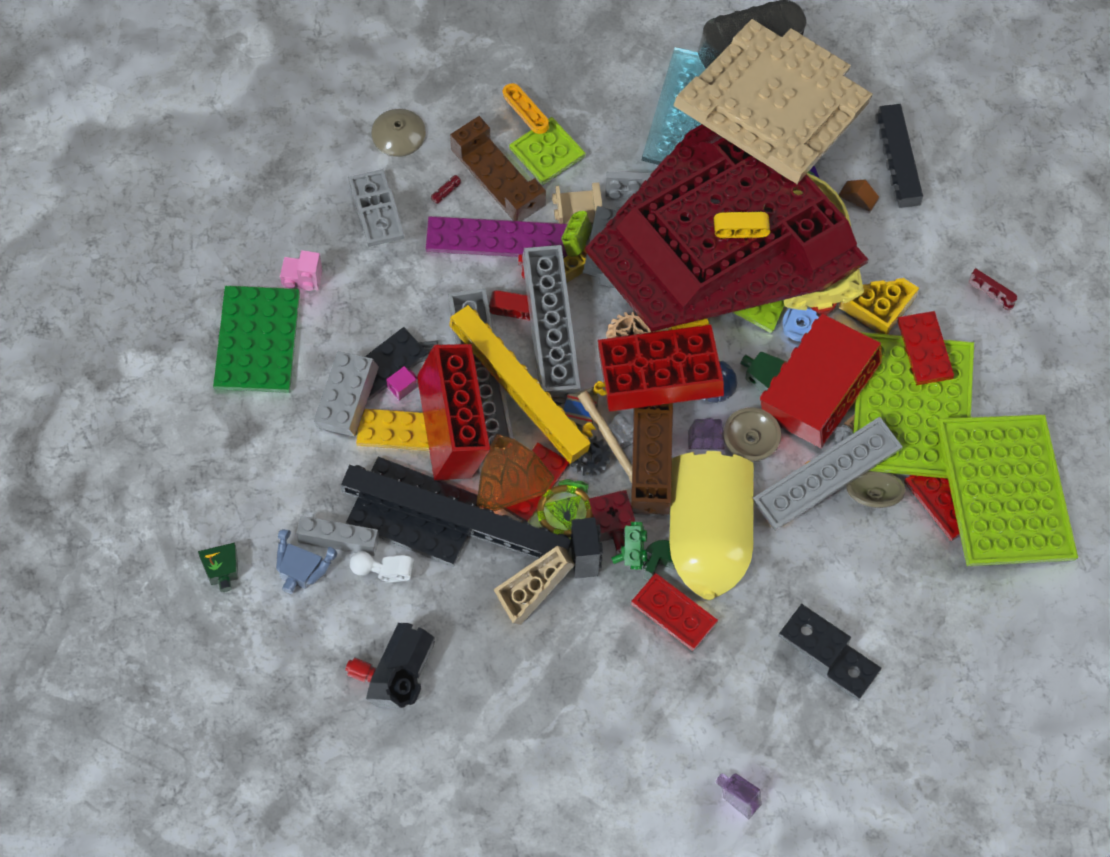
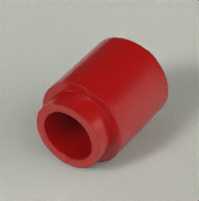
M354 657L353 661L349 659L345 671L348 672L347 676L364 683L366 681L370 683L376 667H373L371 663Z

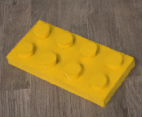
M364 409L358 427L356 444L357 446L429 451L423 413Z

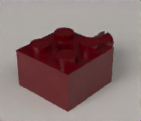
M623 490L589 498L588 509H591L596 524H600V542L613 539L616 553H621V547L625 546V526H631V522H636L627 491Z

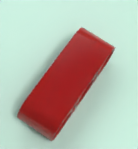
M497 290L491 293L489 302L490 313L530 321L527 295Z

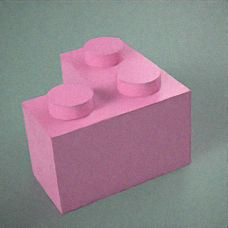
M301 250L299 259L284 257L280 274L282 285L288 288H303L308 291L319 289L322 276L320 253Z

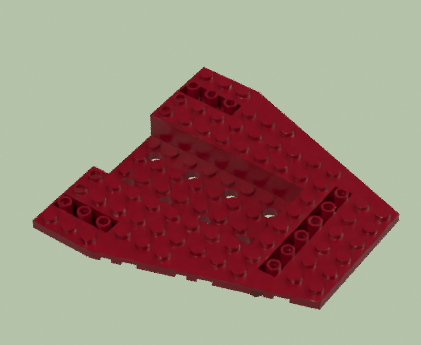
M703 124L690 130L684 136V139L675 146L672 153L667 155L651 173L648 180L641 184L640 189L633 193L617 211L616 216L610 219L606 227L585 247V252L651 332L822 291L866 265L869 260L857 247L849 221L807 174L796 184ZM741 182H748L750 186H743ZM799 190L802 191L803 194L797 195L793 191ZM718 199L720 203L714 204L711 200ZM764 208H771L773 211L766 212ZM765 212L769 215L770 234L761 238H719L715 235L714 216L718 213ZM684 216L690 218V220L685 222L680 218ZM711 243L713 246L711 248H706L703 246V244Z

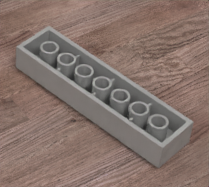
M562 246L524 248L522 260L538 381L541 388L552 397H563L579 392L581 387Z

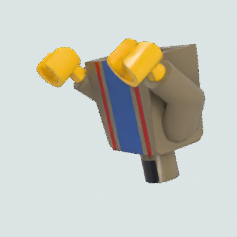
M602 381L596 382L594 387L568 394L565 403L554 401L557 406L559 405L563 408L565 415L576 423L579 431L582 434H586L589 438L593 437L591 430H596V428L593 426L594 421L585 410L578 395L588 391L596 407H598L599 396L597 395L604 396L606 394L605 390L602 389L604 387Z

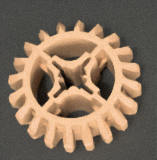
M633 311L631 315L625 312L624 317L618 314L617 319L613 318L611 324L608 325L606 337L630 336L631 331L633 332L632 335L652 332Z

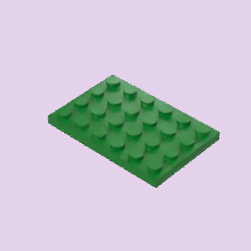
M225 286L213 383L214 390L290 393L300 289Z

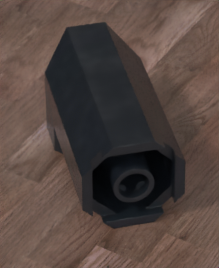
M410 623L397 624L370 681L366 696L368 701L377 707L404 708L406 705L415 704L421 691V684L418 683V679L435 644V637L420 627L417 630L412 629L413 625Z

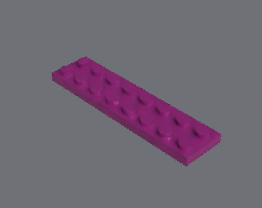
M429 216L426 252L518 257V255L523 254L524 248L561 245L563 258L568 255L561 238L568 224Z

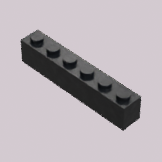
M901 104L880 106L875 119L876 124L880 126L879 137L884 142L883 154L887 155L886 166L887 170L891 172L890 183L895 189L894 200L895 202L898 201L899 208L920 206L923 193Z

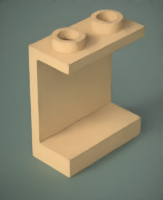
M599 182L592 183V191L560 193L559 186H555V193L552 194L553 205L556 204L557 209H554L555 220H558L559 224H568L574 213L586 211L591 224H593L597 206L602 207Z

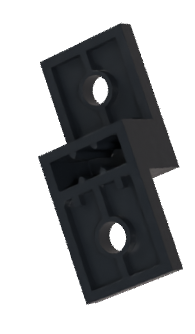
M802 603L778 635L811 658L809 665L811 669L858 701L882 669L849 646L851 636ZM809 627L812 634L804 635L801 632V628ZM856 669L859 672V676L851 677L848 671Z

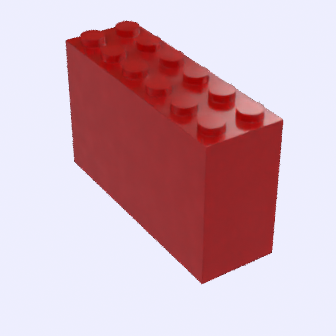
M821 314L818 319L816 318L813 321L810 331L803 335L800 345L793 349L788 362L785 361L778 376L773 377L768 390L761 394V409L771 414L781 428L822 449L882 363L881 343Z
M434 345L417 375L434 480L471 479L490 451L472 345Z

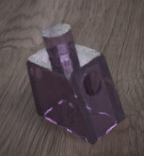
M712 418L695 419L688 430V449L725 450L722 420Z
M722 773L717 778L716 784L722 787L723 798L747 819H750L762 805L760 789L737 773H734L730 778Z

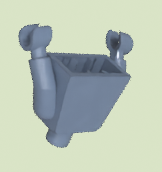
M282 529L278 533L280 542H278L276 569L280 574V578L285 581L282 590L293 594L296 586L306 589L309 585L318 581L326 573L331 564L330 561L337 557V551L332 547H328L326 557L323 559L317 554L292 544H287L291 531Z

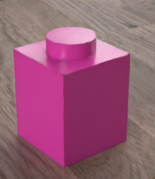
M404 366L387 379V388L400 401L417 388V376L412 370L408 371Z

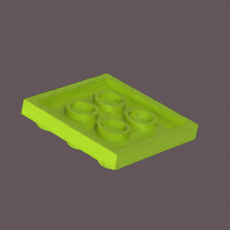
M553 117L548 119L549 129L547 132L537 134L531 130L509 144V149L542 185L583 159L586 154Z

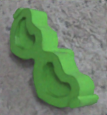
M570 479L559 481L558 486L568 485V488H571L572 494L575 493L577 488L588 493L589 485L583 481H573Z

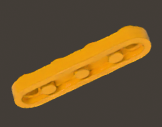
M514 83L504 86L502 90L504 99L530 129L537 134L547 132L549 129L548 118L526 93Z

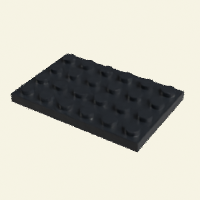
M379 456L371 472L377 471L389 478H398L403 483L409 485L416 484L421 489L427 491L434 490L439 495L445 497L452 496L457 501L463 503H472L480 509L485 501L482 496L441 480H434L433 477ZM357 498L346 521V524L377 529L379 538L454 567L468 535L360 498Z

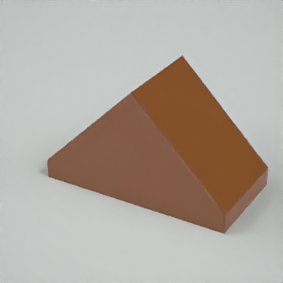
M866 179L847 181L839 193V197L869 212L872 211L879 199V196Z

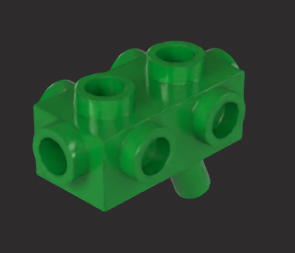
M631 522V526H625V546L621 547L622 553L611 557L614 564L625 560V566H630V569L642 570V565L647 561V550H644V542H647V530H644L643 522Z

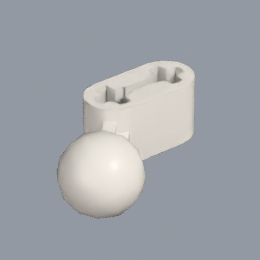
M365 551L356 552L349 560V566L354 574L365 576L370 572L379 573L378 578L385 582L410 580L414 565V559L409 556L384 557L382 562L373 560L372 556Z

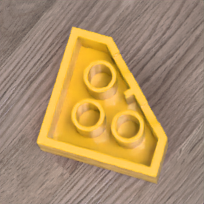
M905 278L885 282V280L870 282V284L863 285L864 293L845 304L843 301L840 302L839 309L876 333L888 335L898 322V317H902L916 299L919 287Z

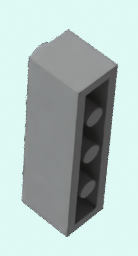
M306 516L300 517L296 533L299 543L326 548L332 547L333 549L353 553L365 551L371 556H375L379 541L377 529Z

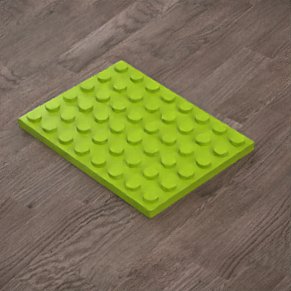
M861 332L881 343L882 363L855 400L853 433L881 417L902 445V450L869 471L948 479L936 421L943 418L971 417L974 342L944 340L954 378L916 386L902 336Z
M1045 415L943 418L936 421L966 566L1075 561L1078 559Z

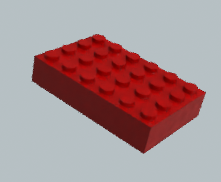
M711 325L598 340L599 358L609 412L724 396L723 376Z

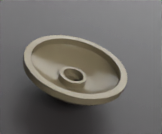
M392 109L382 113L374 121L371 134L373 143L382 153L389 156L402 157L414 153L422 146L426 131L422 119L414 112L406 109Z
M749 407L734 412L727 419L723 430L725 445L732 454L750 461H761L770 457L777 450L781 440V429L777 420L771 414L759 408ZM752 438L754 439V441L750 442L748 441V439Z
M867 471L846 486L848 494L856 502L871 508L891 507L899 503L905 495L903 482L895 475L885 472Z

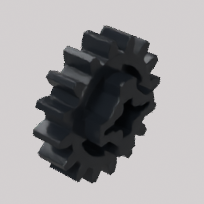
M597 436L593 439L589 438L590 447L588 451H590L592 457L591 461L588 452H586L571 463V467L576 466V472L583 471V476L587 472L590 477L593 476V472L600 475V469L605 471L606 464H610L611 452L608 451L609 445H604L603 439L597 441Z

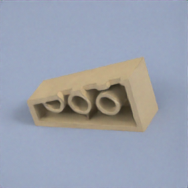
M556 546L494 589L512 623L521 625L574 567L575 564L566 548Z

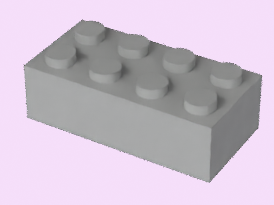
M341 351L337 352L314 418V422L320 429L353 437L356 436L379 368L372 358Z

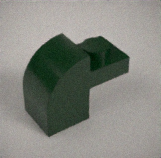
M657 540L646 548L647 561L643 566L645 571L644 578L650 580L659 564L674 569L669 540Z

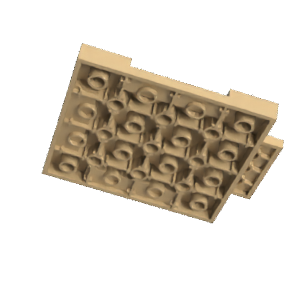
M751 19L733 38L732 43L699 77L696 76L676 96L673 106L798 184L865 109L873 94L844 76L850 70V64L791 28L781 37Z

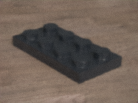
M405 327L401 328L365 356L372 358L379 367L368 397L369 401L387 388V379L404 366L409 371L428 355V352Z

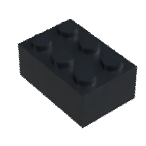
M595 517L571 520L570 539L572 560L575 564L573 567L575 578L598 576L599 569H602L603 545L600 542L601 530L600 524H596Z

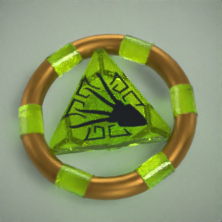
M560 485L549 489L538 502L537 516L539 523L552 533H561L571 537V520L576 518L581 499L584 501L587 511L585 518H593L588 502L589 496L580 488L571 485ZM567 492L577 495L546 503L557 493ZM544 507L568 530L552 527L546 520Z

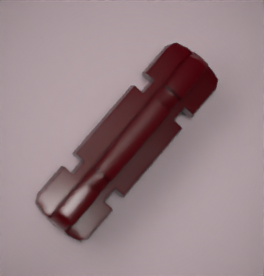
M457 175L450 178L451 181H447L438 189V192L435 191L431 195V200L434 203H440L442 198H445L455 189L454 187H458L461 184V179Z

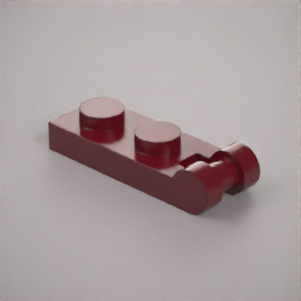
M975 268L971 273L969 283L974 288L985 292L991 299H996L1002 303L1005 310H1012L1017 300V295Z

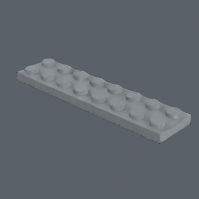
M878 417L753 497V502L774 531H776L902 450V445L881 417Z

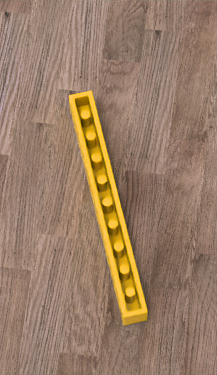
M467 305L450 317V328L465 344L472 345L473 354L570 464L588 452L590 440L587 435L579 431L576 423L565 415L561 406L556 405L552 396L541 388L539 381L528 373L526 366L518 362L515 354L504 346L502 339L495 336L491 327L480 319L476 310H472Z

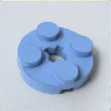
M807 307V310L788 309L782 322L784 334L795 341L801 342L803 335L810 331L813 321L816 318L818 319L817 312L813 311L810 307ZM803 320L805 326H799L796 322Z

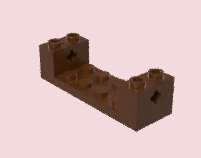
M480 116L450 134L452 152L513 221L522 222L546 206V190L535 178L528 182L491 141L490 127Z
M673 403L654 405V407L633 408V460L630 504L634 514L669 515L671 505Z

